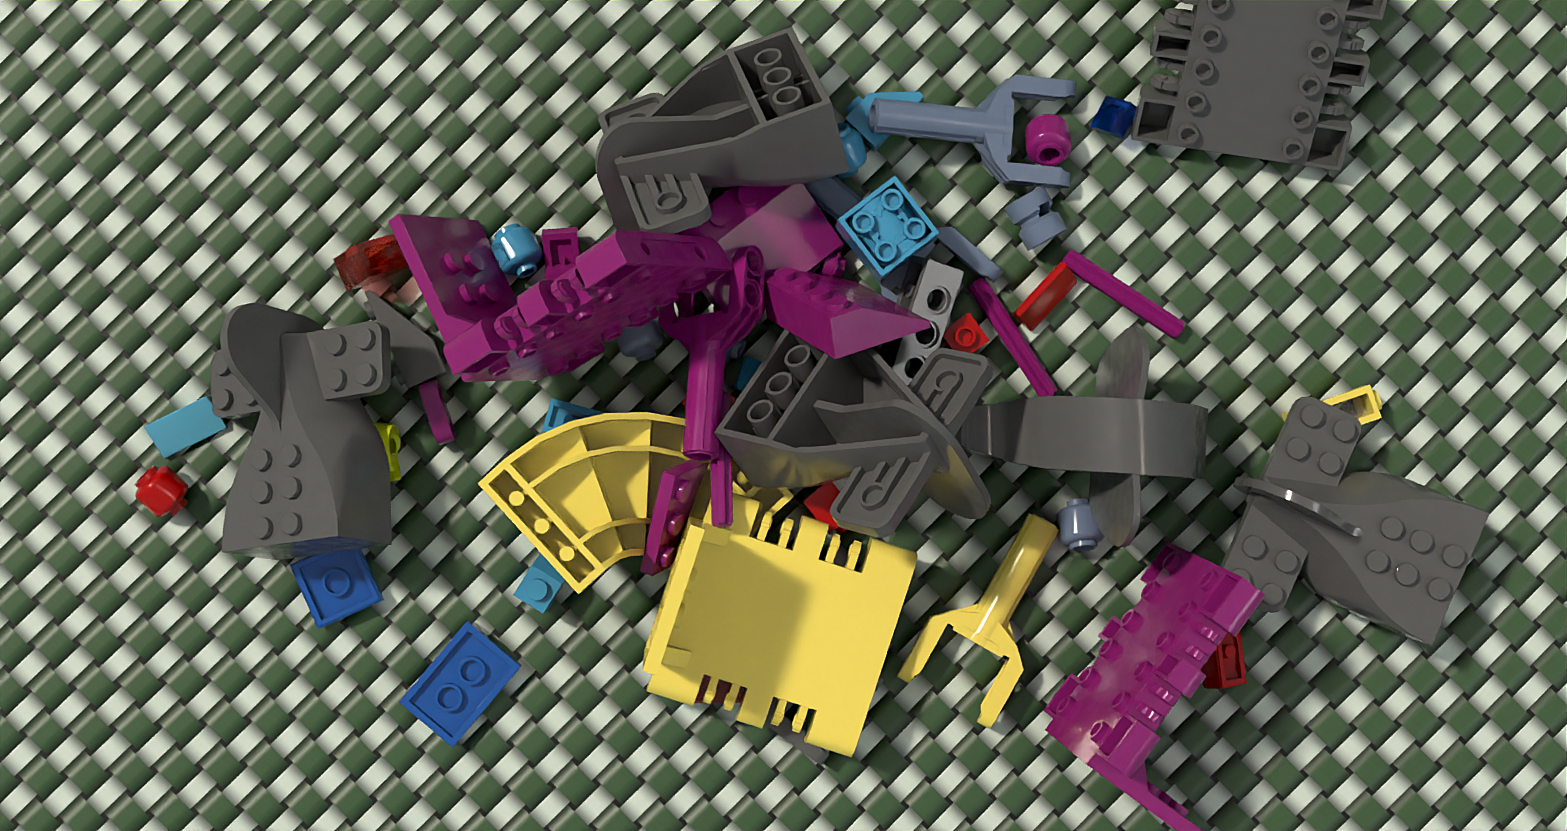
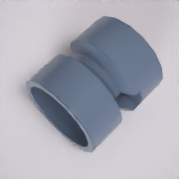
M1044 186L1024 195L1004 208L1012 224L1020 226L1021 230L1018 235L1027 251L1036 248L1068 229L1059 212L1051 211L1050 208L1053 202Z

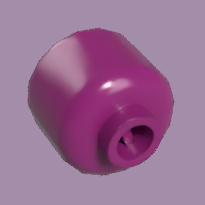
M1044 114L1032 119L1025 130V145L1028 157L1034 163L1042 166H1054L1066 160L1070 155L1072 147L1068 123L1062 117L1054 114Z

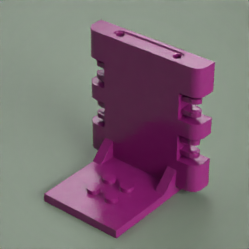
M397 214L388 221L445 342L443 348L444 355L453 375H460L463 382L542 380L547 376H555L560 373H571L604 352L605 348L602 341L608 342L616 339L623 334L622 328L639 329L659 317L660 314L656 308L658 305L662 307L674 302L679 298L677 293H697L733 270L723 248L711 237L619 229L577 256L576 266L555 280L539 281L521 293L516 299L505 274L501 271L492 253L491 245L479 220Z
M1167 541L1140 578L1146 586L1141 592L1142 598L1135 608L1128 610L1121 620L1114 615L1111 617L1098 635L1104 641L1099 649V657L1092 666L1082 671L1079 678L1070 673L1043 710L1053 718L1045 731L1086 765L1175 830L1204 831L1186 816L1189 811L1147 780L1145 760L1161 739L1160 736L1154 733L1164 721V718L1182 694L1189 699L1193 696L1206 678V675L1200 669L1205 665L1227 633L1236 637L1265 595L1243 577Z

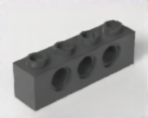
M915 255L911 256L896 303L929 320L931 328L922 330L917 339L916 333L883 343L879 353L907 386L920 370L927 357L933 351L939 349L944 331L949 327L951 321L950 313L955 298L961 291L964 271ZM932 291V300L929 304H927V297L929 293ZM910 359V367L905 372V364Z

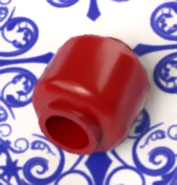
M153 465L134 484L138 488L135 493L136 499L156 517H162L168 512L175 516L188 503L184 498L188 491V484L166 465L159 468Z

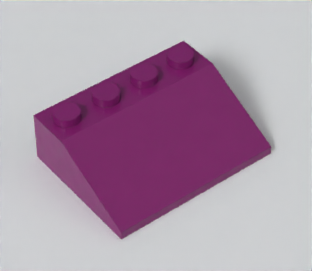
M803 183L769 187L734 186L710 204L712 215L709 220L698 227L675 233L678 235L713 238L723 248L730 264L731 258L738 248L756 245L764 255L765 277L774 275L776 270L782 268H793L810 272L843 247L842 241ZM747 256V263H748V266H749V268H750V267H751V265H750V260H749V257ZM731 271L701 289L702 293L718 311L723 310L727 313ZM745 289V297L748 302V293ZM763 294V307H764V306H765V300H764V294Z
M793 268L778 269L774 272V275L764 278V300L767 318L834 359L931 328L929 320L859 282L795 270Z

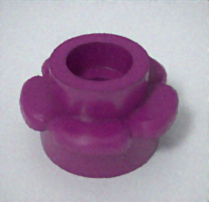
M840 249L820 264V275L841 278L846 258L841 257Z

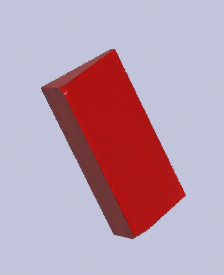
M1060 262L1013 312V317L1029 331H1033L1077 284V279L1065 262Z
M1239 631L1236 637L1227 633L1201 668V672L1206 675V678L1203 680L1204 688L1222 689L1247 684L1241 631Z

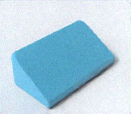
M205 396L144 426L163 458H167L228 428L224 418L214 415L211 396Z

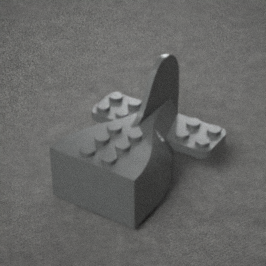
M793 27L719 53L692 71L666 97L660 93H650L610 107L600 113L598 117L603 136L596 150L595 168L616 231L620 229L675 234L689 228L698 227L709 220L712 215L708 197L711 189L715 187L786 186L825 179L850 171L832 103Z
M248 303L233 308L226 315L221 326V349L213 355L211 360L212 411L214 415L224 419L260 416L230 490L223 525L222 552L283 560L392 545L388 457L382 438L359 399L361 397L382 394L391 384L390 332L387 326L375 321H367L324 329L307 316L261 303Z
M784 329L714 433L752 486L769 489H796L823 485L848 478L830 508L832 518L839 527L881 538L892 534L920 490L951 513L967 519H981L986 515L991 506L990 494L963 448L956 440L955 435L991 380L993 368L985 356L940 348L933 351L927 357L920 370L907 386L873 348L834 359Z
M1314 397L1298 398L1291 406L1260 477L1255 479L1236 477L1233 487L1247 495L1245 500L1247 507L1221 567L1243 577L1265 595L1257 607L1263 611L1274 613L1284 607L1300 573L1319 596L1336 607L1405 638L1432 645L1490 513L1397 475L1365 471L1344 472L1361 433L1360 421L1354 415Z

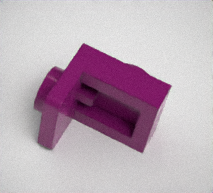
M568 227L542 230L546 266L545 280H555L576 266V257L580 255L578 228Z

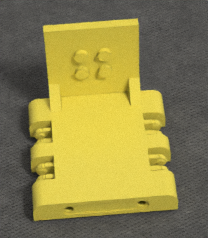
M733 492V524L725 529H720L711 524L710 495L703 519L689 516L646 643L642 671L651 674L646 691L693 706L703 675L705 674L710 676L702 702L710 704L714 700L717 691L716 687L719 679L731 683L729 692H727L724 699V709L732 711L740 686L745 687L735 717L737 721L762 729L772 699L776 697L778 700L772 715L771 724L778 726L783 720L784 710L787 701L799 705L792 721V731L800 733L808 709H814L804 738L805 743L852 757L906 597L918 553L870 537L860 570L858 571L854 568L862 542L854 540L853 544L849 547L846 564L842 566L833 563L841 543L840 535L833 533L824 559L819 558L828 531V523L802 515L790 549L786 546L794 520L786 518L785 522L782 523L778 543L775 544L765 540L767 531L770 529L773 521V513L765 511L756 537L751 536L750 532L760 501Z

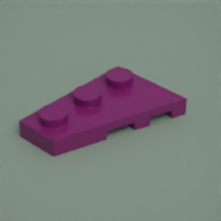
M690 459L663 471L640 572L654 576L668 569L673 564L678 543L709 461Z

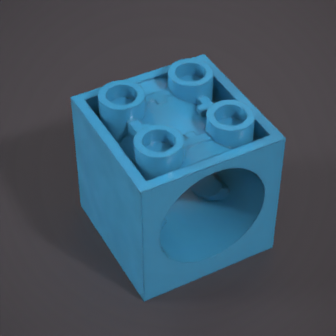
M893 176L837 219L835 226L836 230L878 283L911 259L912 255H916L932 243L939 234V231L896 176Z

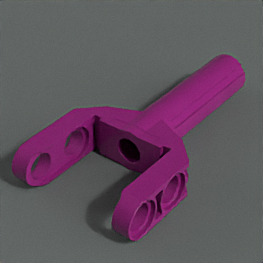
M756 245L738 248L731 258L733 270L730 273L728 313L722 310L693 316L694 293H677L679 296L677 300L666 306H659L660 316L658 324L671 338L678 340L690 353L683 456L692 460L710 461L719 457L720 440L714 432L721 423L725 352L745 338L762 317L765 259L761 249ZM747 256L749 257V260H750V265H751L750 268H749L748 263H747ZM745 289L748 293V302L745 297ZM674 303L676 304L678 309V317L675 313Z

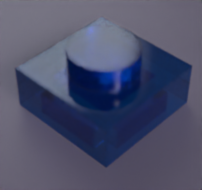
M1106 95L1090 126L1099 133L1123 139L1135 117L1136 106L1131 102Z

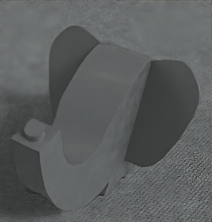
M1131 326L1117 336L1103 354L1096 376L1095 397L1042 396L974 405L956 433L955 438L964 452L1045 470L1090 472L1089 502L1093 519L1102 534L1113 545L1127 547L1134 539L1140 523V475L1204 479L1208 409L1193 404L1144 400L1150 364V350L1144 331L1140 327Z

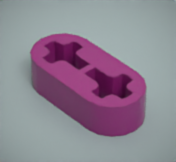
M435 379L419 384L421 400L437 444L442 445L456 441L454 425L438 381Z

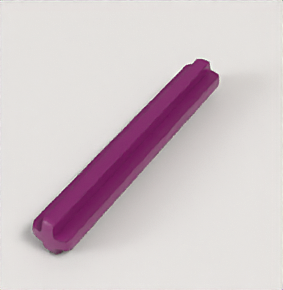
M1075 250L1068 251L1063 258L1062 263L1065 262L1072 273L1171 338H1177L1185 326L1182 320Z
M980 278L969 286L970 292L1039 397L1054 396L1058 392L1055 384L987 280Z
M723 393L721 422L731 409V397L726 393ZM720 442L719 457L710 460L711 524L714 527L725 529L733 524L732 457Z

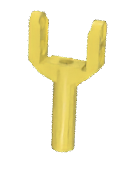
M1029 513L979 603L930 616L897 677L910 683L913 677L921 672L949 623L952 625V630L1000 657H1003V655L1007 656L1006 661L981 704V713L977 719L979 724L990 729L1024 670L1009 620L1058 535L1059 529H1057V526L1036 514Z

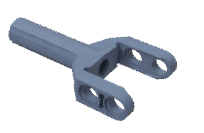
M1016 74L999 84L976 108L875 98L869 110V128L871 133L972 143L979 151L983 164L999 183L1033 187L1044 186L1045 188H1069L1071 173L1064 171L1061 167L1007 162V157L1011 155L1015 99H1011V97L1045 101L1075 98L1076 82Z
M836 175L804 183V186L818 207L836 222L837 219L863 200L861 196ZM953 227L936 228L939 234L935 240L915 255L926 258L936 246L934 242L937 240L978 276L986 277L994 283L1003 273L993 261ZM910 259L881 281V295L897 302L898 296L892 291L902 286ZM921 331L916 332V338L920 336Z

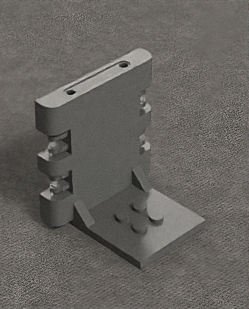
M1173 0L1179 3L1191 4L1193 9L1169 8L1165 10V19H1159L1155 22L1150 43V55L1155 56L1154 63L1158 67L1178 71V74H1153L1150 77V84L1141 87L1131 129L1132 140L1341 171L1352 125L1350 119L1344 115L1347 105L1336 99L1324 98L1325 93L1348 95L1351 93L1352 86L1364 87L1370 66L1368 54L1361 49L1364 46L1365 40L1354 34L1341 33L1342 28L1366 29L1369 27L1371 19L1382 20L1388 0Z

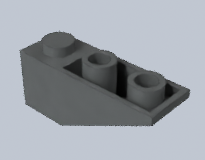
M371 290L365 291L368 301L364 302V307L371 321L377 320L378 323L384 324L389 329L391 352L396 361V365L392 366V369L400 385L406 384L408 389H415L421 383L435 380L451 373L437 340L377 293Z

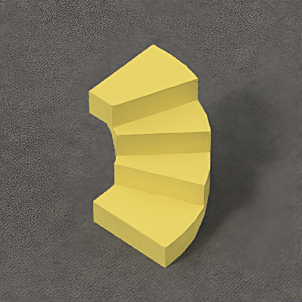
M650 412L604 413L573 420L534 437L506 457L477 484L579 594L618 560L629 556H644L662 473L667 469L690 460L683 456L685 419ZM732 458L733 492L760 501L750 535H753L759 529L765 511L773 513V516L794 495L788 489H769L752 486ZM710 461L689 516L703 519L711 495Z

